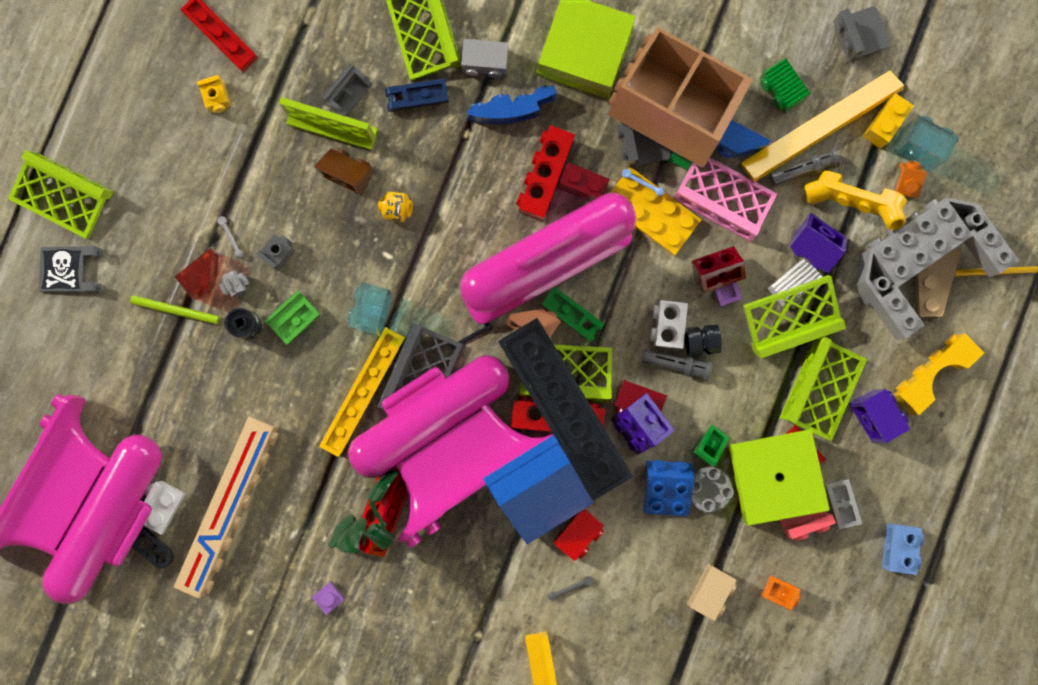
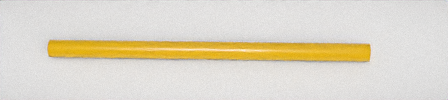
M1038 266L1009 267L1000 274L1038 273ZM983 269L956 270L954 276L987 274Z

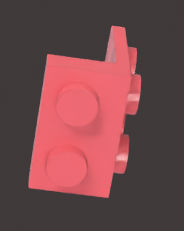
M826 511L780 520L785 536L791 539L795 538V541L809 537L808 533L813 531L817 533L830 529V525L836 523L833 514L826 513Z

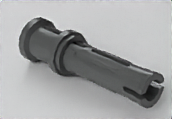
M832 148L827 153L818 156L816 154L811 155L807 161L771 172L769 174L773 186H777L807 174H821L822 170L831 167L838 168L840 160L836 150Z
M646 348L642 357V363L681 371L687 377L693 375L703 378L704 381H708L712 367L711 361L706 363L694 360L693 357L685 359Z

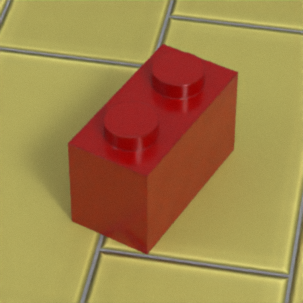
M584 509L571 518L553 540V544L572 560L582 559L589 551L587 546L592 540L596 542L603 534L602 528L604 525Z

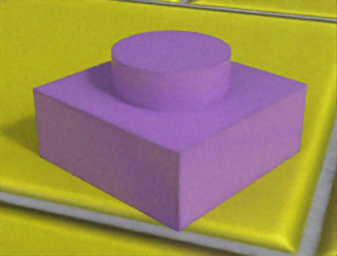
M737 282L714 290L719 307L742 299Z
M332 582L312 596L325 615L345 600Z

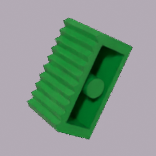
M787 58L782 59L764 71L760 76L761 87L765 92H770L774 98L773 103L778 110L782 109L784 113L805 101L811 94Z

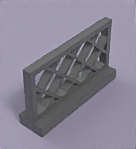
M412 323L377 407L383 409V400L397 392L400 387L403 388L402 382L404 378L412 374L416 379L417 372L427 368L430 370L432 366L443 362L446 370L444 376L446 378L449 377L463 344ZM423 333L432 336L435 342L434 346L423 350L420 343ZM436 338L444 342L438 344ZM446 343L456 346L452 356L443 357L439 346ZM418 345H419V348H420L421 351L415 353V352H416V349H417V347H418ZM437 347L441 360L429 365L424 352ZM422 354L427 366L414 371L411 361L414 356ZM451 359L450 362H449V365H448V367H447V364H446L445 361ZM409 366H410L412 372L406 374V373H407V370H408V368H409Z

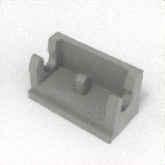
M846 476L837 481L827 482L826 487L839 530L862 524L849 478Z

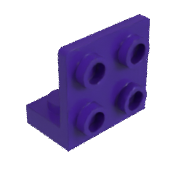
M647 393L611 418L615 430L623 435L628 447L637 455L655 447L675 431Z

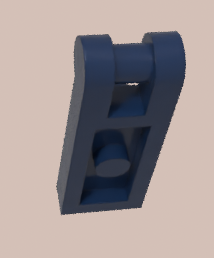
M446 79L391 86L384 89L385 96L388 97L389 102L387 103L388 112L449 103ZM403 94V100L397 101V96Z

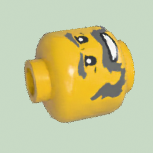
M389 191L383 198L379 199L378 211L382 212L385 220L404 222L407 218L411 217L413 202L409 200L407 194Z

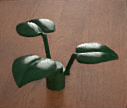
M398 470L389 472L379 478L367 496V499L370 501L369 505L376 515L379 524L373 523L366 531L367 520L365 518H360L355 522L356 517L348 515L336 526L328 543L330 548L336 547L343 553H358V544L362 534L367 536L369 540L382 550L389 547L394 539V535L385 528L387 523L383 521L375 503L384 496L392 481L399 474Z

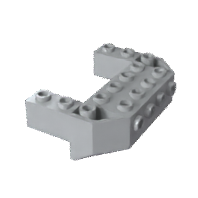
M944 198L939 202L937 199H934L924 206L926 210L920 214L915 212L907 217V223L902 228L894 231L888 230V236L884 239L878 237L869 243L868 246L870 248L861 254L856 279V288L864 305L869 303L872 305L896 341L906 339L925 326L898 287L961 243H965L988 277L1002 273L1019 261L979 204L951 198Z

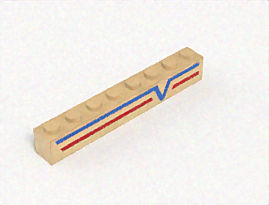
M248 416L173 588L197 598L209 594L214 585L212 578L215 572L218 573L223 565L224 560L221 558L224 551H228L233 539L230 537L233 530H237L242 521L240 514L243 508L246 509L250 503V491L252 487L255 488L261 476L258 474L261 466L264 467L270 456L268 450L278 439L277 426L259 418Z

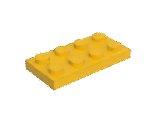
M628 168L631 174L657 187L633 168ZM622 176L610 192L620 194L632 203L636 212L635 228L673 256L676 255L702 220L664 192L662 196H658L655 191L631 178L625 179Z

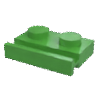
M297 291L271 314L265 322L286 345H289L317 320L321 314L300 291Z

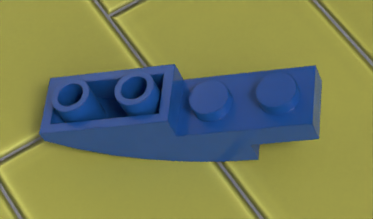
M544 85L537 88L533 94L528 96L527 94L519 95L513 102L509 94L504 96L499 94L492 97L490 102L485 104L480 102L472 105L470 110L467 111L470 121L483 124H510L529 120L539 116V106L556 100L557 92L554 85L550 87Z

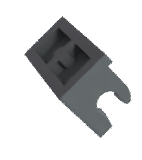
M349 63L322 98L339 115L347 116L371 87L372 83L366 75Z

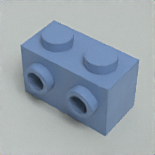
M887 523L882 563L883 569L917 575L918 569L921 567L920 546L924 542L922 528Z

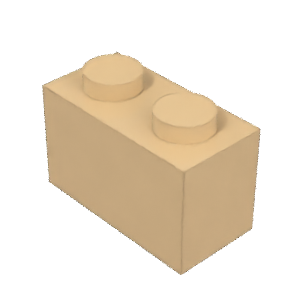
M708 563L687 602L688 606L715 621L717 616H722L726 608L724 603L727 597H731L737 587L735 584L736 579Z

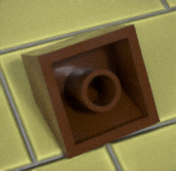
M330 148L315 165V169L323 178L361 196L374 173L372 168L369 167L370 163L361 158H358L356 161L350 158V154L342 149L335 151Z

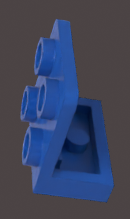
M661 460L646 461L647 485L644 512L646 514L689 515L694 485L692 463L682 461L664 462Z

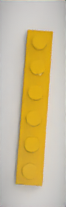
M386 327L384 328L319 447L337 457H341L403 345L405 337Z

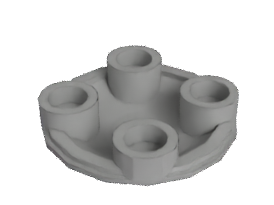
M704 467L694 473L691 502L698 509L705 512H717L724 509L734 495L733 485L729 476L716 467Z

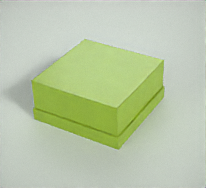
M560 0L538 63L536 76L609 100L634 29L636 16L589 0Z
M812 429L728 446L743 522L747 526L830 511Z

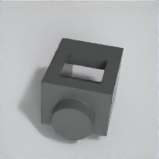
M274 234L261 251H258L256 254L271 267L279 271L295 250L290 247L292 242L283 234L280 237ZM279 246V252L273 253L275 247Z

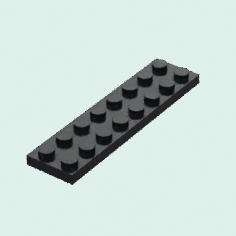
M535 318L499 340L498 343L593 501L633 478L632 473L539 319Z

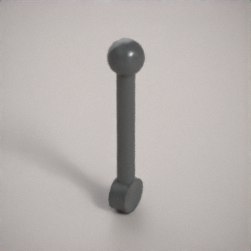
M585 576L583 581L558 592H550L548 598L554 601L558 596L580 586L591 585L593 580L590 576Z

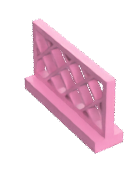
M709 158L706 162L710 169L707 172L700 173L697 164L692 163L673 199L693 212L751 242L758 235L777 193L757 182H753L746 176L712 158ZM720 172L727 174L729 182L719 184L716 174ZM712 175L715 185L705 188L701 177ZM697 179L700 189L693 191L686 187V184L689 180ZM744 183L747 185L749 192L739 195L736 184ZM731 186L734 196L724 198L721 188ZM716 189L720 200L712 201L708 199L706 192ZM762 193L768 196L769 200L766 204L759 205L755 195ZM751 196L754 207L744 209L741 198ZM736 200L739 211L732 212L728 210L726 202ZM756 210L758 216L757 223L754 224L749 221L746 213Z

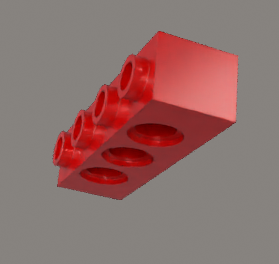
M551 125L548 131H543L539 142L543 145L540 152H535L532 164L535 165L532 173H527L524 185H527L525 193L520 192L516 205L519 206V213L544 222L573 145L575 134ZM549 148H555L558 151V155L551 157L546 151ZM546 168L551 172V175L544 178L538 172ZM534 189H540L543 192V196L541 198H534L530 193Z
M519 396L518 401L514 400L511 428L551 431L543 416L537 421L529 417L530 409L537 407L532 402L531 397ZM589 403L604 427L605 409H601L600 404Z

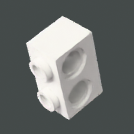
M660 300L658 306L654 305L653 319H656L655 328L651 329L650 341H654L653 347L683 349L688 303ZM666 308H671L674 311V319L669 320L664 316ZM664 330L672 333L671 342H665L662 339L661 334Z

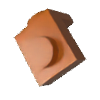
M916 161L900 162L901 173L895 188L896 192L905 196L919 198L927 174L921 163Z
M772 575L769 576L761 594L762 597L790 611L798 605L801 598L799 588Z

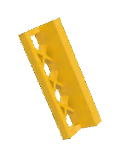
M544 631L525 635L533 685H557L548 632Z

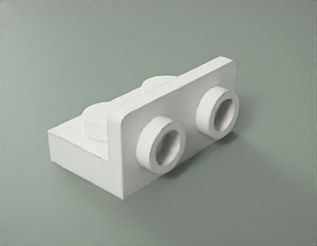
M164 481L152 483L145 493L147 497L144 502L151 506L152 512L144 526L162 535L165 533L186 493Z

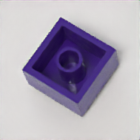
M810 212L794 233L790 248L798 257H805L811 261L812 266L817 270H824L829 273L845 253L848 238Z
M887 389L871 390L848 403L872 443H888L910 430L907 424L909 423L907 416L902 411H899L895 404L897 402L892 392L887 391Z

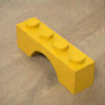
M966 333L953 334L944 342L946 345L941 350H935L928 357L929 361L925 365L918 366L912 372L913 377L908 381L904 380L896 387L897 392L894 396L910 415H920L935 401L932 383L939 370L946 366L959 370L968 369L984 354Z

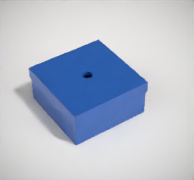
M554 435L483 478L490 493L526 544H529L593 504L583 483Z

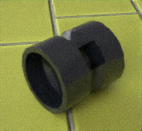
M236 308L226 316L225 327L232 336L249 340L258 336L262 328V322L256 313L244 308Z
M717 324L706 325L703 330H700L699 327L685 328L684 340L688 357L701 356L703 352H706L707 355L721 353L722 341Z

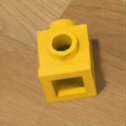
M219 75L197 81L205 108L210 113H221L227 107H231L225 83Z

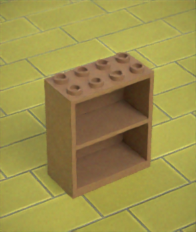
M657 27L653 35L648 33L642 44L645 47L638 49L633 58L636 62L629 63L624 73L626 78L619 79L614 89L617 93L614 92L608 102L611 108L607 115L703 168L720 142L753 79Z

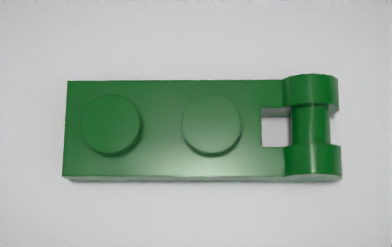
M556 287L552 289L541 304L545 309L555 313L561 321L589 342L595 339L594 335L598 329L601 330L605 325ZM586 320L591 323L587 330L582 327Z

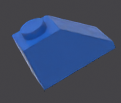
M731 120L715 149L726 158H737L763 150L770 140Z

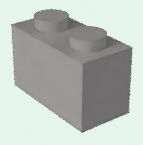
M464 39L461 63L462 72H466L470 76H478L479 74H488L489 77L500 78L501 75L506 76L508 42Z

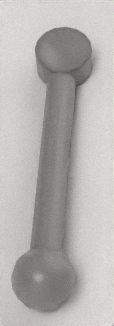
M223 216L219 217L217 220L218 224L223 226L235 250V256L242 258L244 253L238 248L227 226V219Z

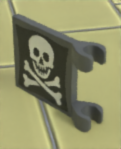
M96 246L41 247L39 291L100 292V283L84 282L85 256L101 257L102 248H97Z

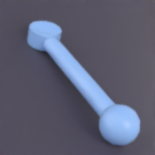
M629 169L622 171L623 178L633 179L655 191L658 196L664 194L662 187L657 188L631 174Z

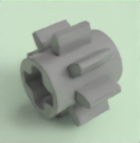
M233 270L221 277L223 283L219 287L224 295L230 294L232 298H236L247 291L245 285L249 284V281L245 274H238L236 270Z

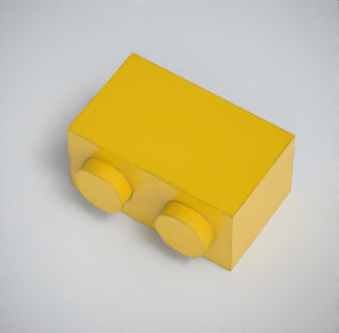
M895 93L885 102L862 137L881 149L890 142L914 105Z

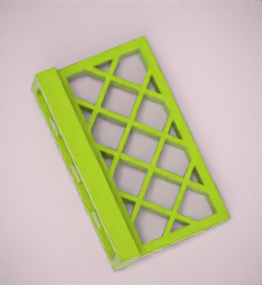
M386 0L411 81L451 67L454 69L461 67L462 62L443 0H424L422 5L413 0H404L406 4L402 12L394 9L392 2L397 0ZM411 4L420 8L415 19L406 15ZM424 10L432 15L428 26L419 22ZM403 18L413 22L408 33L400 29ZM417 25L426 28L421 40L412 36ZM430 31L438 35L435 46L425 42ZM409 39L419 43L414 54L406 49ZM423 45L433 49L428 60L418 56ZM436 52L443 54L446 63L438 66L431 62ZM417 59L425 63L422 71L414 74L412 66Z
M283 97L280 98L279 105L288 115L286 122L288 126L372 151L378 128L372 127L366 122Z
M24 150L21 157L24 159V162L8 199L85 239H89L106 200L111 199L114 191L38 152ZM30 166L36 169L39 177L32 181H29L27 175ZM53 177L56 179L58 188L49 191L45 180ZM40 182L44 193L35 196L31 185ZM26 187L30 198L26 200L17 198L20 189ZM72 187L76 190L78 198L69 201L65 190ZM60 192L64 203L54 206L51 195ZM46 197L49 208L46 210L39 209L38 199ZM92 197L98 200L95 209L88 211L85 199ZM80 202L83 213L74 216L70 205ZM65 207L69 218L60 220L56 210ZM85 217L87 222L85 231L78 229L76 219Z
M830 275L743 305L753 342L751 343L752 349L760 359L846 329L845 321L840 316ZM826 283L827 291L823 298L814 294L819 285ZM803 291L808 295L802 305L793 302L797 293ZM812 297L821 300L815 312L806 308ZM782 299L786 303L780 313L771 309L775 301ZM827 303L831 305L833 314L824 317L820 315V312ZM791 304L799 307L794 319L785 316ZM762 307L765 310L760 319L757 320L752 317L751 309ZM804 310L813 314L808 323L802 324L798 322ZM769 312L778 315L772 327L763 323ZM784 318L790 321L791 324L787 330L781 332L777 328ZM761 326L770 329L765 338L758 340L757 333Z
M826 337L813 340L779 419L792 423L804 430L812 429L813 434L832 442L867 359L833 343L832 340ZM830 348L836 350L839 360L831 363L827 356ZM851 358L859 361L856 369L849 372L845 361ZM841 363L844 375L835 378L831 366ZM827 369L830 380L820 383L819 372ZM846 378L848 387L846 391L840 393L836 381ZM832 383L835 395L826 398L822 387ZM818 389L821 401L811 404L809 395L811 391ZM837 398L839 408L836 412L831 413L827 402ZM823 404L826 416L817 419L813 407ZM809 410L812 421L806 424L798 421L802 412ZM828 419L830 424L827 434L821 432L818 424Z
M554 345L557 351L564 356L563 361L568 360L575 368L571 374L574 375L578 371L586 380L579 387L588 402L610 404L612 398V348ZM575 352H581L587 358L579 366L570 358ZM597 353H607V362L602 367L592 359ZM588 361L597 369L589 378L580 369ZM606 366H607V374L603 371V369H604ZM598 373H601L606 378V387H597L591 380ZM521 381L520 396L531 397Z

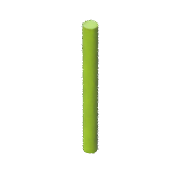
M134 295L130 299V304L216 325L220 322V316Z

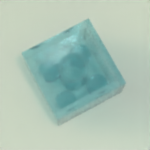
M919 115L903 127L891 150L910 161L921 163L924 169L932 171L948 160L960 137L954 135L951 129L934 124L931 118Z
M361 282L360 287L357 286L353 299L356 300L354 309H350L347 322H350L349 327L356 331L380 337L385 327L394 294L389 289Z

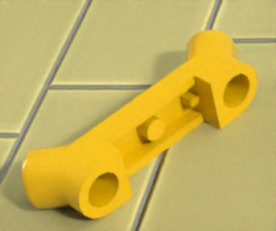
M823 171L817 181L806 184L804 187L807 201L812 205L825 200H831L842 206L859 209L863 213H872L881 216L886 228L892 231L902 228L906 223L903 209L907 204V199L896 191L885 188L882 194L878 195L843 184L842 175L831 171Z

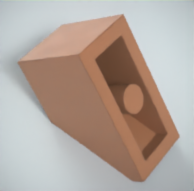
M538 309L511 314L506 325L517 330L538 318L551 338L561 321L555 313L549 310Z

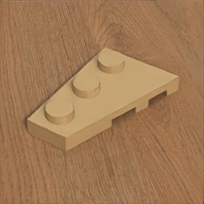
M962 249L951 250L915 275L916 308L919 318L943 316Z

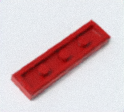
M189 0L180 9L242 73L258 59V56L202 0Z

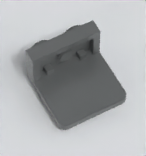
M874 6L852 14L850 9L840 11L833 20L848 62L887 49L890 45L878 10Z
M619 122V125L616 126L618 139L622 140L623 145L621 147L622 160L626 161L627 168L669 160L671 156L670 150L622 122Z

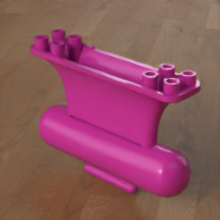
M609 193L602 195L468 269L460 281L461 297L472 318L479 324H487L626 248L632 240L631 233L636 226V212L632 203L620 194Z
M492 355L480 356L447 378L438 367L430 369L384 399L382 407L388 417L357 436L350 444L348 450L349 462L359 475L365 478H377L394 467H397L408 492L410 514L408 523L403 532L397 537L399 543L405 542L409 549L422 540L418 534L420 530L424 528L428 535H431L440 529L441 525L437 519L443 516L444 512L485 486L484 477L553 435L540 438L522 435L507 426L491 409L489 404L503 396L510 385L509 370L501 359Z
M58 394L53 398L51 406L56 409L52 416L47 414L41 419L39 426L44 428L39 437V441L0 507V551L7 546H27L54 556L44 573L42 586L45 594L52 601L62 604H74L80 601L89 592L105 562L115 567H119L123 563L152 512L151 506L141 499L158 471L163 457L159 445L144 435H131L117 445L111 458L103 454L89 441L81 426L80 416L86 403L85 398L70 394L65 397Z

